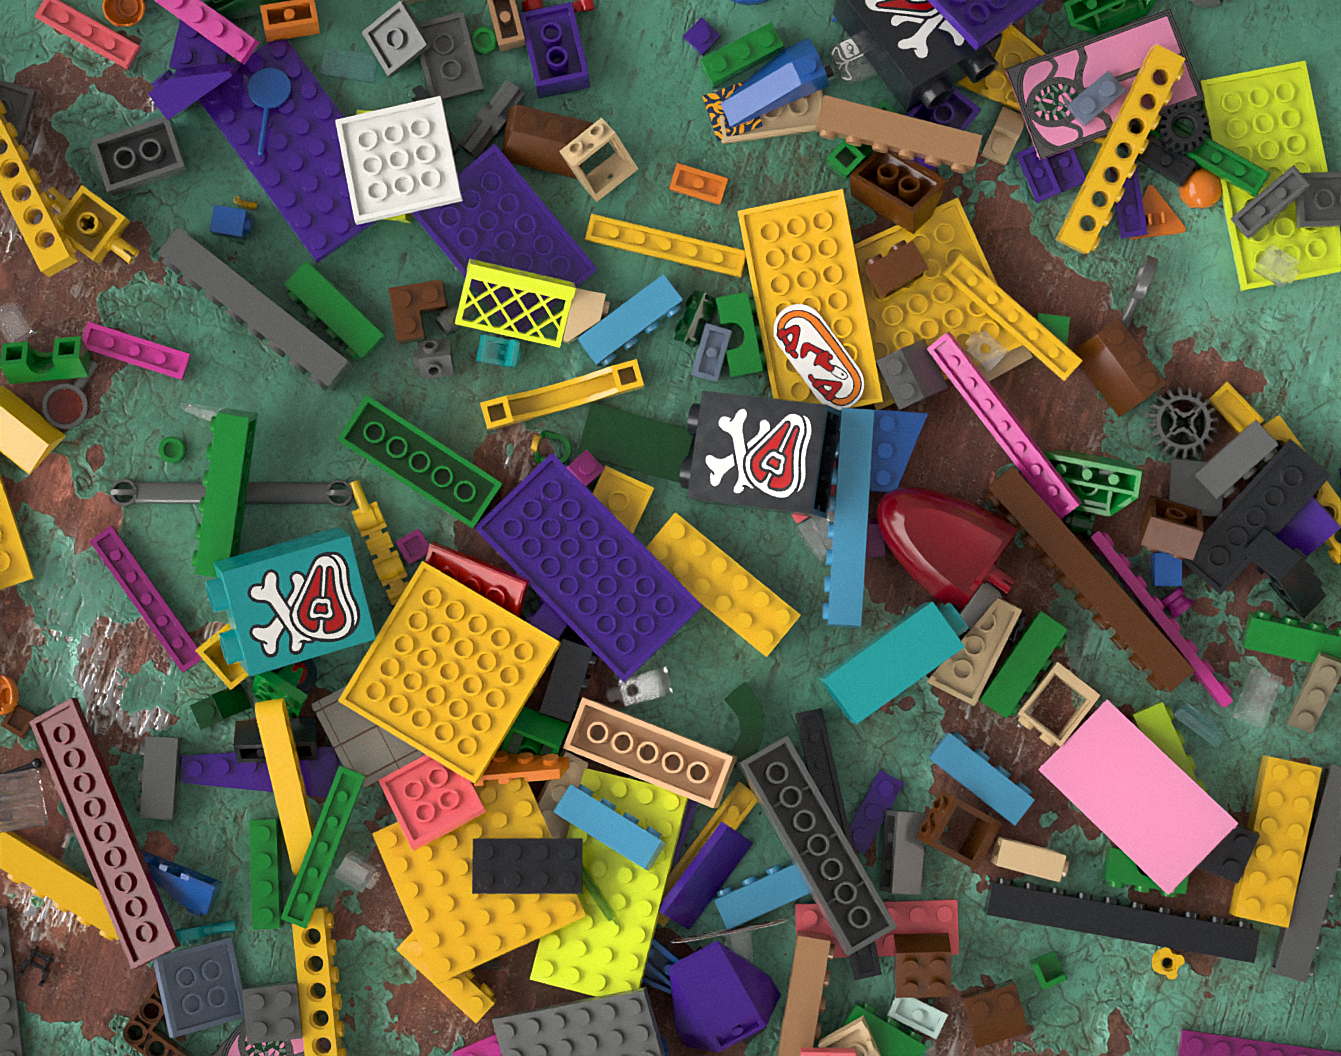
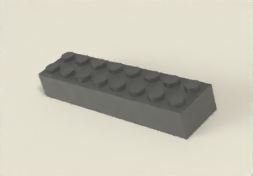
M177 227L158 251L164 257L161 262L177 275L182 271L185 274L182 279L198 291L202 288L205 289L204 296L219 308L223 304L228 307L224 311L239 324H242L244 321L247 322L249 325L246 329L261 341L265 337L270 340L267 344L268 347L283 358L286 354L289 355L291 359L288 362L303 374L308 370L312 374L309 379L326 391L329 387L335 391L354 367L347 359L179 227Z
M788 735L738 763L740 771L845 955L855 953L896 929L895 922Z

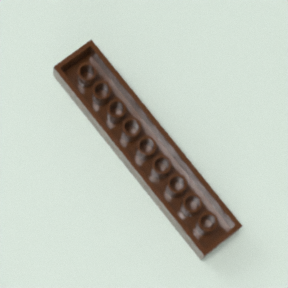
M1014 467L1005 470L983 490L986 494L984 500L994 510L998 508L1004 514L1003 519L1019 528L1018 531L1022 535L1019 538L1029 550L1035 549L1040 555L1037 558L1047 570H1054L1058 575L1055 578L1056 581L1065 590L1071 589L1076 595L1073 599L1083 610H1089L1094 615L1091 620L1100 630L1105 629L1112 635L1109 638L1112 644L1119 651L1123 650L1130 656L1127 659L1137 671L1145 672L1148 676L1145 679L1146 682L1155 691L1172 692L1195 671Z

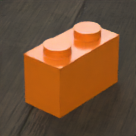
M291 0L260 6L267 42L320 34L314 0Z

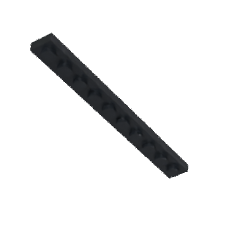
M819 708L796 713L795 718L807 770L854 851L823 710ZM875 941L849 955L854 980L882 975Z

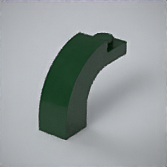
M745 682L724 698L736 713L740 722L739 738L727 753L737 756L740 762L758 752L764 735V715L761 705Z

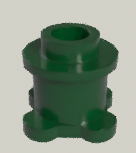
M1072 510L1071 514L1065 515L1063 523L1073 534L1081 535L1083 540H1087L1091 537L1095 514L1085 515Z

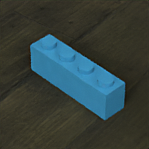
M663 274L577 338L578 342L597 367L600 364H603L605 367L617 358L615 353L624 347L625 350L633 347L639 341L636 337L643 332L650 334L660 326L658 321L667 315L668 318H671L682 309L679 305L683 303V299Z
M946 732L928 755V758L1007 821L1016 825L1035 801L1029 796L1032 791L1021 782L1015 785L1008 778L1011 774L1000 765L996 768L991 766L987 762L990 758L977 748L975 751H972L966 746L969 741L958 732H955L953 735Z
M570 784L553 812L649 871L666 844L660 840L662 834L649 826L646 831L637 826L639 820L627 812L623 816L616 813L614 810L617 806L604 798L600 802L592 798L591 796L594 792L582 784L578 788Z
M793 862L782 867L781 863L766 869L768 874L757 878L756 874L742 880L743 885L735 889L730 885L717 891L718 896L714 897V901L727 930L810 893Z

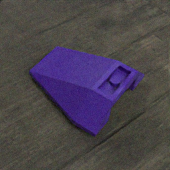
M718 940L669 966L674 1026L686 1047L720 1052L765 1028L781 996L770 975Z

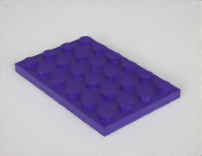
M495 144L458 174L463 201L411 213L465 278L469 258L574 282L575 287H578L598 270ZM471 279L470 284L479 295L488 290L483 281ZM488 283V284L490 285V287H493L494 285H496V284ZM501 286L493 291L500 303L514 296L510 288L506 286ZM515 289L516 293H519V292L522 291V290H519V289ZM528 292L520 297L527 309L540 302L536 293ZM491 294L482 298L490 309L498 306ZM541 295V297L543 298V300H544L545 298L549 297V296ZM554 298L547 302L546 305L551 309L562 299ZM517 299L503 307L510 319L524 312ZM541 306L531 312L530 315L536 322L547 311L544 306ZM501 309L495 312V315L503 324L507 322ZM526 315L516 321L514 325L518 331L524 332L532 323ZM511 325L506 327L507 329L513 330Z

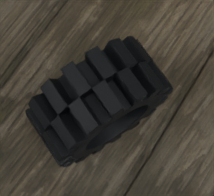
M1178 102L1176 106L1173 107L1171 105L1167 112H1164L1159 124V134L1161 135V142H1165V147L1168 150L1172 148L1176 154L1178 151H1182V154H1187L1188 151H1191V153L1195 152L1198 147L1200 148L1203 145L1209 132V119L1205 117L1206 112L1204 110H1199V105L1197 104L1191 106V102H1186L1183 105L1181 102ZM1179 119H1188L1194 125V133L1189 137H1180L1174 131V123Z

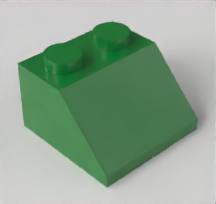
M523 706L505 737L501 751H506L508 754L529 752L533 755L541 756L547 754L558 755L569 724Z

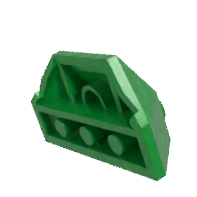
M1063 0L1062 3L1071 27L1099 35L1148 14L1157 0Z
M1041 450L1081 501V504L1074 510L1110 517L1140 496L1143 470L1123 460L1071 450Z

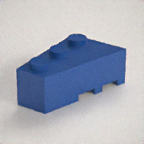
M874 410L869 492L888 493L898 488L928 413Z
M655 936L653 937L642 982L671 994L669 966L682 959Z

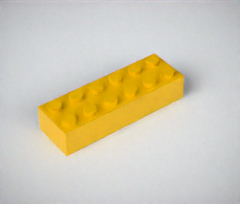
M676 512L646 547L700 604L765 657L771 653L801 616Z
M1262 755L1247 828L1259 832L1260 836L1239 883H1235L1229 910L1230 914L1250 920L1289 927L1322 768Z

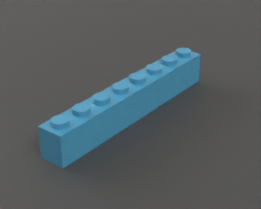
M841 408L839 437L835 458H837V468L833 469L831 483L836 485L835 495H830L829 511H834L833 522H828L827 538H832V549H827L826 565H831L830 576H825L824 592H829L828 603H823L822 619H827V626L860 628L862 622L874 410Z

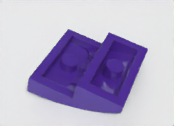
M1034 146L1016 154L1037 203L1075 188L1085 181L1086 174L1074 148L1039 160V157H1037Z

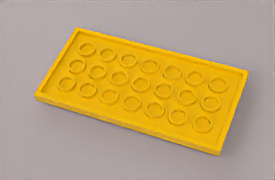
M840 189L738 211L773 399L822 404L784 354L774 337V323L779 313L791 305L803 304L819 313L862 372L864 378L863 393L860 399L849 408L884 402L844 190Z

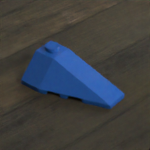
M808 38L783 49L721 103L731 128L830 86L827 73L811 40Z
M140 849L154 882L180 904L188 907L187 911L200 917L203 916V913L206 915L211 913L223 884L222 881Z

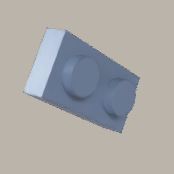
M1108 70L1066 107L1084 127L1126 90Z
M705 323L691 376L715 383L718 381L731 330Z

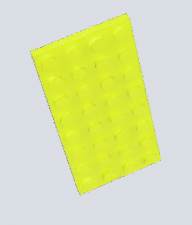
M1306 61L1199 82L1205 98L1202 102L1206 112L1205 117L1209 119L1210 139L1270 172V176L1259 194L1293 165L1300 173L1328 172ZM1220 178L1222 185L1221 196L1241 291L1341 272L1340 227L1297 228L1294 201L1248 240L1231 218L1255 197Z
M585 768L581 784L594 792L591 796L599 802L602 798L617 806L614 810L616 813L623 816L627 812L639 820L637 826L645 831L648 826L662 834L660 840L666 843L651 869L647 871L570 823L567 838L583 839V867L587 869L588 875L593 878L594 884L599 887L602 892L601 894L605 897L604 899L610 904L609 907L617 915L614 918L616 924L613 919L610 921L603 915V912L598 907L599 905L592 898L594 896L588 892L583 884V894H578V897L587 917L540 938L530 980L598 997L641 988L660 913L659 907L663 901L688 798L654 784Z

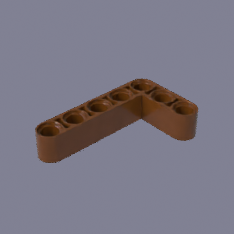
M157 982L123 1029L124 1040L144 1056H195L157 1028L165 1016ZM149 1003H155L159 1007L158 1016H152L148 1013L147 1006ZM132 1025H138L142 1028V1038H136L132 1035ZM155 1041H160L164 1044V1054H158L153 1050V1043Z

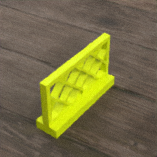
M469 258L455 324L560 348L576 287L574 282ZM471 279L483 281L488 290L474 297L469 289ZM488 283H492V284H496V285H494L493 287H490V285H489ZM501 286H506L510 288L514 296L500 303L493 291ZM515 289H519V290H522V291L519 292V293H516ZM528 292L536 293L540 302L527 309L520 297ZM491 294L498 306L484 313L477 301ZM467 295H469L471 298V300L468 302H466ZM541 295H545V296H549V297H547V298H545V299L543 300V298L541 297ZM554 298L565 300L563 310L555 315L551 313L546 305L547 302ZM517 299L524 312L510 319L503 307ZM474 303L481 316L473 321L462 319L464 309ZM544 306L550 318L537 325L530 313ZM501 309L507 322L499 327L493 326L487 317ZM527 315L534 327L525 333L520 332L514 323ZM561 316L560 324H558L556 319ZM484 319L487 324L480 323V321ZM553 321L558 329L556 340L544 337L540 329ZM511 325V327L513 328V330H511V329H506V327H508V326ZM537 331L539 336L533 335L532 333Z

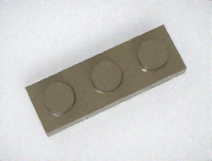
M1319 651L1286 718L1288 725L1309 733L1313 732L1341 676V659Z

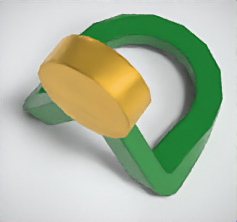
M547 430L542 431L540 436L534 435L531 452H535V461L540 464L546 459V457L540 455V445L544 438L561 440L565 444L566 453L559 460L563 464L569 460L572 454V447L566 437Z

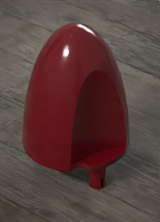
M902 487L889 491L880 499L877 507V520L886 544L913 579L942 605L950 602L957 612L961 614L982 584L988 583L1004 594V596H1007L1010 589L1015 585L1017 579L996 565L1018 532L1019 528L968 500L928 488Z

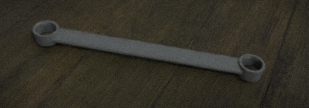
M121 479L112 485L110 493L113 501L122 506H130L134 503L200 504L201 497H205L206 486H203V482H133ZM334 480L331 483L249 482L246 504H333L334 506L343 507L352 501L354 495L351 486L344 480ZM128 483L133 486L134 490L117 489V487ZM337 484H344L349 490H331V488ZM116 495H134V497L125 503L118 500ZM343 495L349 496V498L344 503H337L334 500L332 501L330 496Z

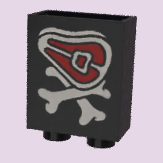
M928 0L835 1L833 15L906 113L922 103L929 110L940 106L953 94L954 88L952 85L965 77H968L972 83L980 82L998 66L995 56L1003 36L1001 33L975 50Z
M702 391L701 403H693L688 414V432L690 435L696 436L693 457L686 456L681 465V487L688 489V499L701 503L827 519L842 411L826 404Z

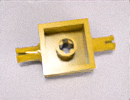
M81 186L71 200L54 187L47 191L56 198L55 200L51 198L53 202L52 207L61 213L59 217L65 226V229L62 230L65 237H69L75 247L98 264L101 263L111 250L128 264H131L135 259L128 255L126 251H129L136 257L138 256L139 250L121 238L122 233L131 221L87 188ZM88 221L94 223L93 229L86 225Z

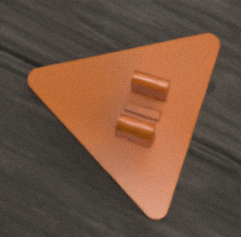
M1148 185L1142 198L1148 234L1128 239L1133 240L1184 233L1186 227L1155 187Z

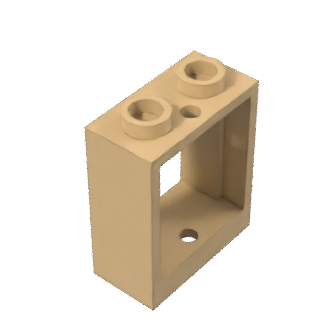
M602 118L559 151L582 187L596 202L638 170V167L615 131ZM609 142L615 153L586 176L579 165Z
M1054 662L1023 701L1016 713L1020 716L1017 721L1029 730L1033 727L1042 733L1039 738L1052 747L1055 743L1061 747L1101 695L1059 662ZM1054 675L1085 699L1058 735H1055L1027 713V710Z
M996 836L990 862L996 866L1060 882L1061 876H1066L1069 861H1065L1066 855L1061 852L1001 836Z

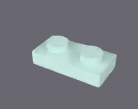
M896 996L887 1012V1016L934 1039H937L948 1016L947 1013L916 998H896Z

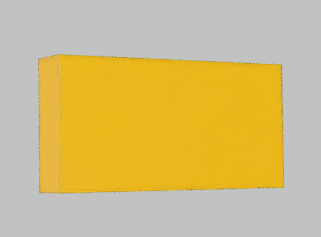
M1225 382L1209 398L1211 400L1209 404L1215 407L1216 411L1238 434L1255 419L1260 424L1264 421L1257 411L1228 382Z

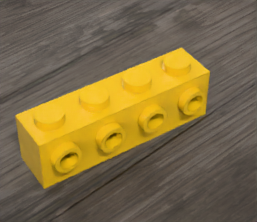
M414 931L396 949L475 1023L494 1005L496 998L493 996L495 993L485 983L480 985L473 978L475 974L471 970L436 984Z

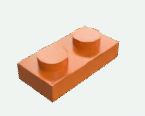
M677 163L669 190L720 205L728 178Z

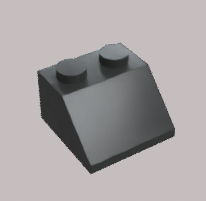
M925 339L899 349L876 361L899 411L948 388L934 358L927 350L928 345Z

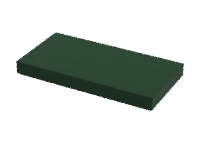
M591 402L577 454L581 455L587 449L596 460L680 483L681 465L684 458L689 454L694 435H690L688 429Z

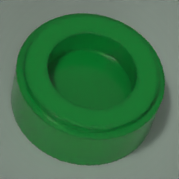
M477 28L471 35L472 47L478 54L489 55L497 48L496 33L491 28Z
M170 436L161 441L158 452L162 460L167 463L176 464L185 458L187 448L181 439Z

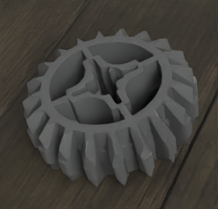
M1181 387L1175 389V396L1171 389L1165 391L1166 398L1159 394L1156 396V399L1160 405L1153 402L1149 405L1155 413L1148 412L1145 415L1146 418L1153 420V423H1146L1145 428H1153L1154 431L1149 433L1147 438L1151 439L1156 436L1157 441L1152 446L1157 448L1162 444V455H1165L1171 449L1170 456L1172 459L1178 456L1179 451L1181 459H1187L1188 451L1192 457L1198 456L1197 448L1204 452L1207 450L1204 442L1211 444L1214 441L1208 433L1216 434L1218 432V429L1210 427L1211 424L1218 422V418H1210V414L1216 412L1215 407L1208 410L1206 408V405L1211 400L1207 398L1201 402L1202 392L1200 391L1192 397L1193 390L1190 387L1186 389L1184 395ZM1186 402L1194 408L1187 413H1183L1174 408L1171 403ZM1164 410L1167 412L1166 416L1170 420V425L1165 432H1163L1161 427V417ZM1198 414H1200L1202 420L1199 436L1196 434L1197 431L1193 425L1194 419ZM1190 416L1186 420L1187 423L1184 424L1187 426L1186 428L1182 427L1172 431L1177 427V418L1182 419ZM1179 433L1185 438H1189L1192 443L1189 445H1179L1169 439Z

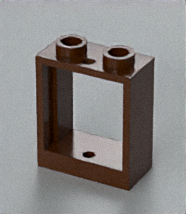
M941 790L938 797L934 800L926 820L921 824L916 838L977 871L1002 822ZM957 806L978 817L959 853L938 842Z

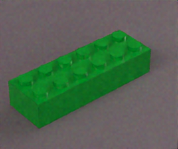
M368 395L365 396L337 439L340 443L474 530V527L482 520L504 486L503 483Z
M225 408L211 418L210 432L214 433L213 442L208 444L206 459L210 460L209 470H205L203 475V486H206L205 497H201L199 504V513H203L202 523H198L195 539L199 540L198 550H194L192 556V566L196 567L195 574L217 577L213 562L239 555L258 413Z

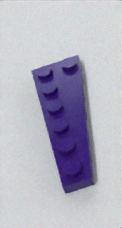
M333 746L319 747L318 760L299 761L307 796L328 797L340 765L343 766ZM235 752L181 756L182 783L274 792L267 762L237 763Z

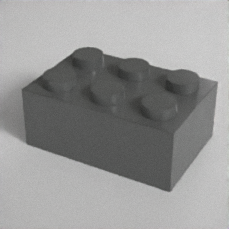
M165 116L91 140L106 190L112 196L189 172L172 119L167 120Z

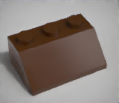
M517 104L509 108L501 152L511 164L577 179L559 151L594 123Z
M888 150V153H880L875 151L850 175L851 196L914 234L931 218L947 186V180L914 160L899 157L898 152Z
M1119 318L1073 351L1083 360L1079 365L1118 418L1167 384Z

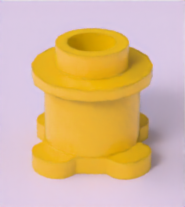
M1163 947L1153 954L1152 968L1155 972L1166 975L1168 979L1172 980L1177 977V971L1184 964L1185 960L1182 955H1177L1172 949ZM1169 958V964L1163 966V960Z

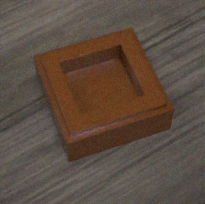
M18 703L14 710L5 716L0 726L25 739L32 728L29 721L39 715Z

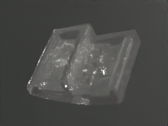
M38 768L0 774V833L48 825V815Z

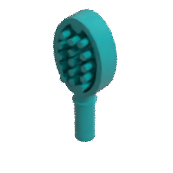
M230 920L186 927L174 931L180 946L181 942H183V946H186L187 941H189V944H193V940L195 943H199L200 938L235 931L236 927L235 921Z

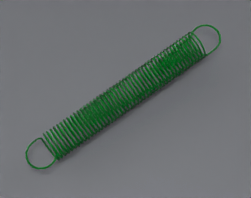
M583 870V873L587 876L586 878L583 876V884L586 888L589 886L595 892L593 894L587 888L588 892L594 896L592 897L594 901L600 906L599 908L603 915L610 921L613 919L616 924L613 918L615 916L614 910L604 902L606 899L599 894V887L593 883V878Z

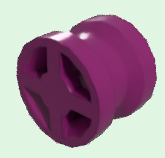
M1182 586L1177 587L1161 600L1162 604L1170 610V616L1174 619L1195 603L1191 598L1186 597Z

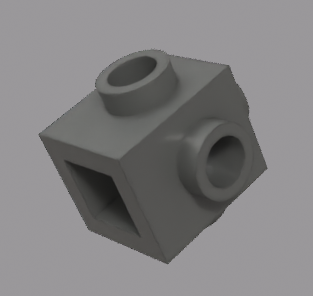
M449 338L417 342L418 353L413 354L415 370L420 369L422 380L454 376L453 355Z

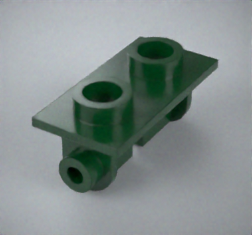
M694 290L693 294L686 301V311L683 318L678 321L675 327L676 335L674 340L685 342L686 345L695 348L696 344L700 343L704 325L698 323V321L702 319L709 322L716 306L714 303L716 298L707 295L706 292Z

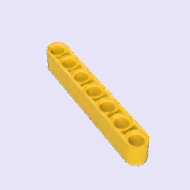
M284 698L256 702L255 713L294 876H297L315 828Z

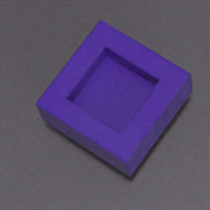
M701 17L685 33L683 39L703 56L720 39L721 35Z

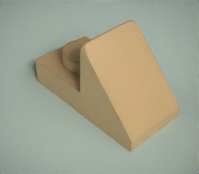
M1003 106L981 156L1005 166L1024 127L1025 120L1023 115Z

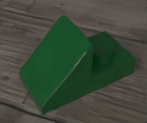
M241 683L232 690L229 688L224 689L190 705L200 730L251 708Z

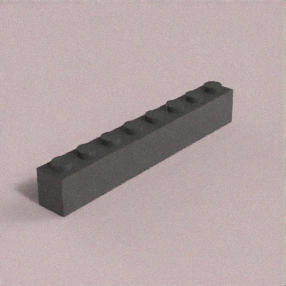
M1325 764L1312 813L1289 927L1281 926L1269 970L1274 974L1305 983L1307 978L1311 977L1314 972L1315 962L1312 961L1315 951H1318L1321 946L1322 936L1319 935L1322 925L1327 923L1329 917V909L1326 908L1329 898L1332 899L1336 891V883H1333L1336 872L1339 873L1341 871V766Z

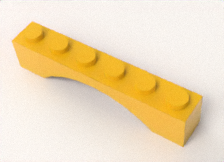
M637 359L571 380L481 402L480 404L487 429L492 431L644 388V383Z

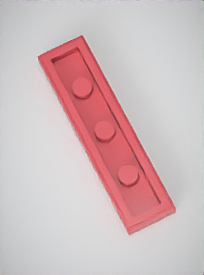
M43 0L34 16L39 21L128 71L142 48L140 45L60 0Z

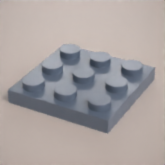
M232 937L166 953L153 960L170 1038L245 1018L243 988Z

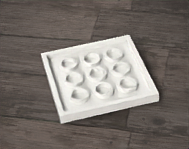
M441 96L335 120L354 219L357 225L463 201Z

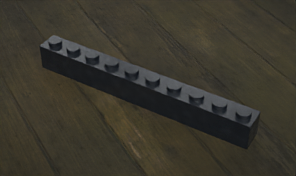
M997 877L996 882L989 881L984 913L989 916L1255 963L1260 931L1252 928L1253 923L1237 920L1236 925L1227 924L1226 918L1210 916L1209 920L1200 919V914L1195 912L1183 911V915L1172 914L1173 909L1157 906L1155 911L1146 909V904L1130 901V906L1119 904L1120 899L1106 896L1103 897V901L1092 899L1093 894L1077 892L1076 896L1066 894V889L1050 887V891L1039 890L1040 885L1024 882L1022 887L1012 885L1013 880Z

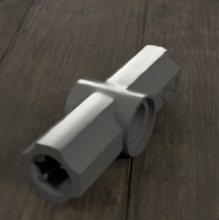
M506 80L491 102H487L479 111L474 120L475 123L461 140L459 146L477 159L488 147L492 139L498 137L504 130L509 108L517 104L519 105L525 97V93L516 85Z

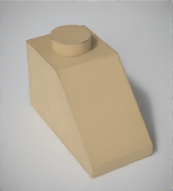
M576 288L563 338L564 343H572L599 323L602 317L608 316L610 302L606 301V294Z

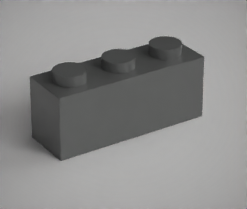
M1255 419L1195 472V476L1216 499L1221 495L1226 498L1237 488L1234 485L1235 482L1241 477L1244 480L1248 479L1257 470L1255 465L1263 459L1267 462L1278 452L1275 449L1278 442Z
M150 735L146 736L145 741L141 742L140 757H144L143 768L139 769L138 783L142 784V794L137 796L136 810L140 811V818L168 820L177 818L183 737Z
M885 809L879 891L893 894L921 895V887L924 883L922 869L926 849L924 842L917 839L916 836L919 833L921 824L926 820L927 813Z

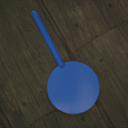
M275 68L259 70L251 77L248 83L250 99L257 106L264 108L258 147L259 156H262L264 151L269 109L282 105L288 99L291 92L289 78L284 72Z

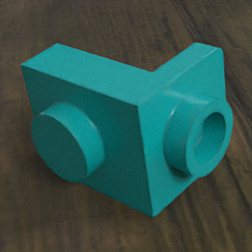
M481 335L476 361L501 367H516V363L521 357L520 341Z

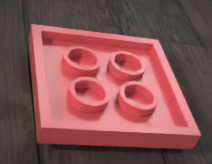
M424 755L378 780L413 851L486 812L471 781L428 755Z

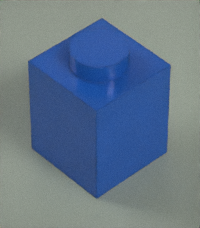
M214 205L210 232L217 236L245 240L246 234L251 233L253 218H249L250 214L246 210Z
M1160 550L1158 553L1151 554V586H1182V560Z

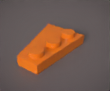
M497 751L477 785L474 784V786H483L484 780L495 779L499 780V784H506L518 777H524L527 782L561 779L570 767L569 757H559L557 754L541 756L533 755L529 752L508 754L506 751Z

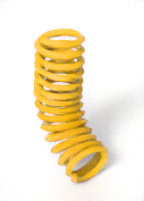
M235 196L233 199L234 203L239 205V207L257 209L258 202L245 201L239 196Z

